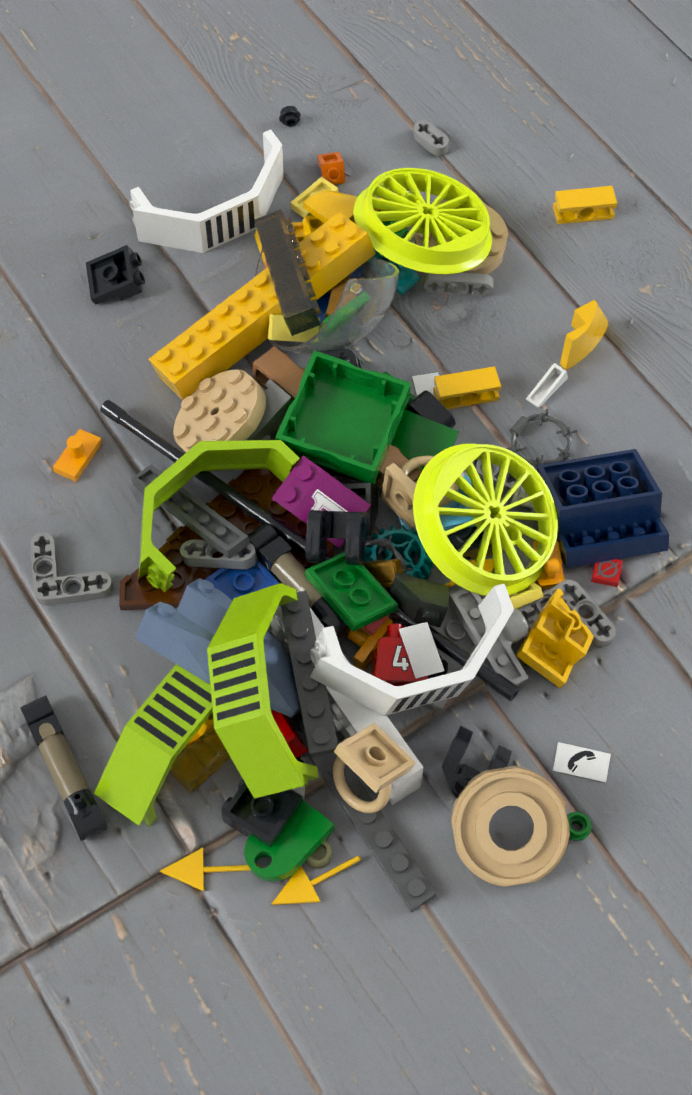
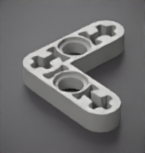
M41 532L31 539L33 591L39 604L52 606L102 599L109 596L113 591L111 577L103 571L59 577L57 550L53 537L48 533ZM46 542V555L42 556L41 543ZM43 564H50L52 566L51 571L46 574L39 573L38 568ZM99 581L104 583L101 589L97 588ZM86 582H88V584H89L88 587H89V590H90V591H87V590H86V586H85V583H86ZM77 583L81 586L77 593L70 594L66 591L70 584ZM58 586H61L62 595L58 593ZM50 588L49 596H44L45 589Z
M573 580L562 581L543 593V598L518 609L525 619L533 616L531 623L527 622L530 630L542 611L540 604L548 601L555 590L559 588L563 593L565 590L567 592L573 591V597L571 595H563L562 598L571 611L575 609L578 613V610L581 608H587L592 611L593 616L591 618L585 619L581 616L580 618L593 634L592 643L598 647L609 646L613 642L616 633L612 622L585 590ZM598 630H600L601 632L607 631V636H598Z

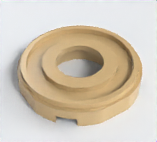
M510 766L486 770L476 775L468 782V785L463 789L458 799L455 800L451 813L455 849L460 859L476 876L498 886L507 887L540 880L549 874L560 862L569 842L570 829L566 806L562 796L544 777L523 767ZM505 806H518L525 809L533 821V834L530 841L516 850H505L497 846L489 834V822L493 814Z

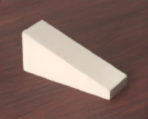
M554 363L528 395L526 401L539 409L568 379L567 371Z

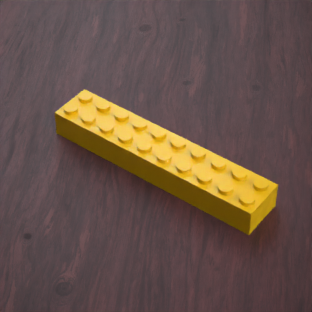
M338 212L150 357L148 360L159 378L180 399L183 400L187 396H191L203 379L211 378L228 370L268 338L270 314L297 316L373 257L376 253L369 234Z

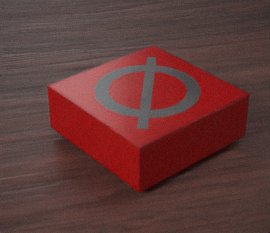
M615 559L595 563L591 582L618 587L623 560Z

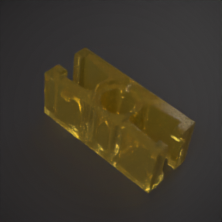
M214 725L174 761L171 767V775L190 794L196 791L231 758L216 733Z

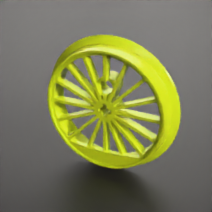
M420 168L393 169L376 177L370 186L360 193L354 204L355 224L369 234L373 248L389 260L409 269L431 274L461 273L481 264L491 250L490 218L485 205L467 186L447 175ZM419 191L425 192V201ZM430 194L438 196L432 204H430ZM443 199L447 200V202L439 205ZM374 208H376V209H381V210H385V211L376 212V211H374ZM383 221H398L388 226L382 223ZM407 227H413L405 238L394 234ZM416 232L423 234V246L409 242ZM432 233L437 246L429 248V234Z
M460 444L449 447L435 455L424 467L418 478L413 499V513L417 533L426 553L446 577L468 591L485 596L494 586L505 584L508 595L518 593L529 587L531 583L540 577L544 571L543 565L550 558L556 543L558 519L555 503L549 488L540 474L525 459L508 449L495 445ZM474 460H481L484 485L472 463ZM491 463L500 467L495 490ZM464 470H466L473 487L461 476ZM508 472L517 481L501 499ZM455 482L468 497L450 489L452 484ZM521 485L529 497L504 507L503 505ZM446 496L471 509L443 508L438 505L442 498ZM531 501L536 513L508 512L507 510ZM439 515L473 517V520L445 531ZM513 519L538 521V531ZM475 524L477 529L457 551L447 536ZM484 531L474 566L463 557V554L479 534ZM522 534L538 541L536 551L522 538ZM490 538L495 574L483 570ZM514 545L531 560L525 569ZM502 550H505L516 574L506 575L504 573Z

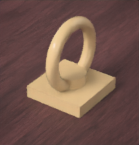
M418 456L405 462L401 468L392 463L385 469L381 499L411 529L414 527L415 533L417 529L414 521L413 499L417 483L412 481L408 475L413 469L426 466L434 456ZM454 482L450 489L458 492L459 486ZM444 496L438 506L443 507L449 504L452 499Z
M373 723L338 744L334 751L337 756L333 764V779L340 796L349 806L363 813H375L382 810L388 803L391 794V783L411 771L416 762L380 727ZM345 764L375 793L379 792L374 801L361 800L350 790L344 775Z

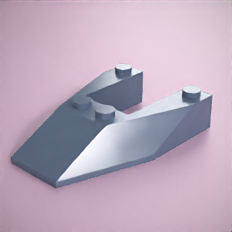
M199 578L187 585L177 611H175L173 606L162 602L148 608L145 611L135 639L210 684L207 648L232 600L222 591L215 588L211 582ZM267 631L263 643L270 708L292 717L301 707L291 657L282 644Z

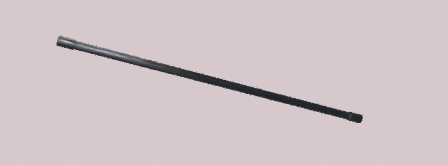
M106 400L100 408L101 413L115 423L121 424L174 463L184 455L183 452L128 415L125 410L111 400ZM202 471L195 476L262 525L268 523L273 527L278 536H281L286 542L306 555V539L210 471ZM325 554V559H324V561H326V560H328V559H330V558H332V557L329 556L328 554ZM399 606L397 611L389 614L406 627L421 624L420 622L413 621ZM429 626L436 648L464 667L471 655ZM483 663L476 674L477 677L510 702L517 696L520 687Z

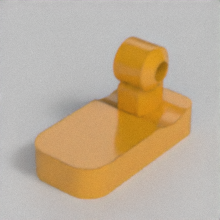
M536 540L533 542L532 548L535 551L538 541ZM557 540L550 558L543 565V573L536 580L537 585L542 590L551 589L565 580L560 547Z

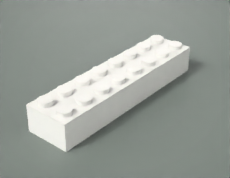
M278 606L270 623L272 627L270 634L282 644L290 656L281 606ZM310 608L317 639L324 626ZM326 686L334 727L336 731L340 730L345 736L344 740L375 723L416 762L411 771L391 783L389 798L391 805L421 788L423 766L387 715L383 716Z

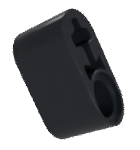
M427 390L416 396L406 406L405 410L447 427L453 428L456 425L453 415Z

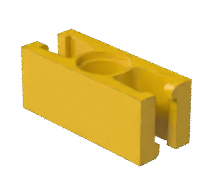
M613 186L556 191V202L553 203L557 224L614 219L613 208L617 207Z
M495 366L434 377V384L436 386L433 387L434 396L447 410L499 401L498 391H501V383Z

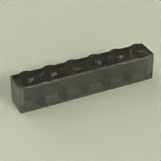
M282 209L255 219L254 222L282 315L291 335L294 336L321 325L318 314L322 312L317 299L312 300V297H315L316 294L312 283H307L311 278L306 265L301 266V264L305 263L301 250H296V248L300 247L296 234H291L295 229L290 217L285 218Z

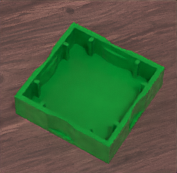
M314 350L300 380L298 393L288 407L275 440L284 442L300 459L302 456H305L318 466L374 485L410 399L411 383L377 371L361 369L348 361Z

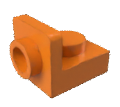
M340 152L317 155L322 177L333 185L345 183L344 161Z

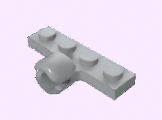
M463 588L449 596V603L476 647L486 630L478 607L483 600L479 594ZM514 609L484 662L487 667L519 685L529 677L512 651L511 645L524 639L529 632V628L523 614L519 610Z

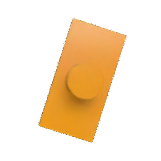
M79 429L75 435L67 439V447L53 466L55 473L77 482L103 444L100 437L82 429Z
M388 618L372 636L362 629L354 632L351 630L348 633L347 639L361 647L354 656V667L363 671L367 669L373 660L375 644L379 638L387 637V626L393 624L392 620Z

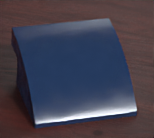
M636 449L537 465V472L545 481L555 503L558 519L556 540L559 543L561 558L566 568L668 551L669 533L660 519L662 492Z

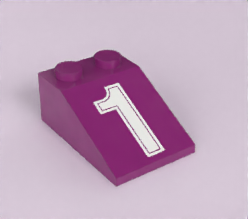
M305 456L301 457L272 497L274 501L306 524L310 510L368 513L372 507ZM326 538L340 549L346 543V539Z

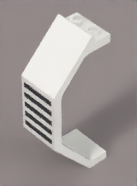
M272 130L264 132V166L253 188L247 193L198 214L156 208L150 204L139 187L130 190L132 201L129 203L134 215L132 220L136 227L138 241L205 253L260 228L284 177L282 143Z
M505 584L494 586L478 607L486 630L460 671L403 686H393L350 665L343 657L334 626L322 628L310 650L311 660L315 666L310 678L383 716L457 697L474 679L514 611Z

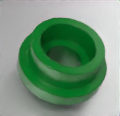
M580 812L569 813L567 815L570 829L569 839L573 841L586 839L592 828L589 818ZM574 823L579 824L581 830L574 831L571 825Z

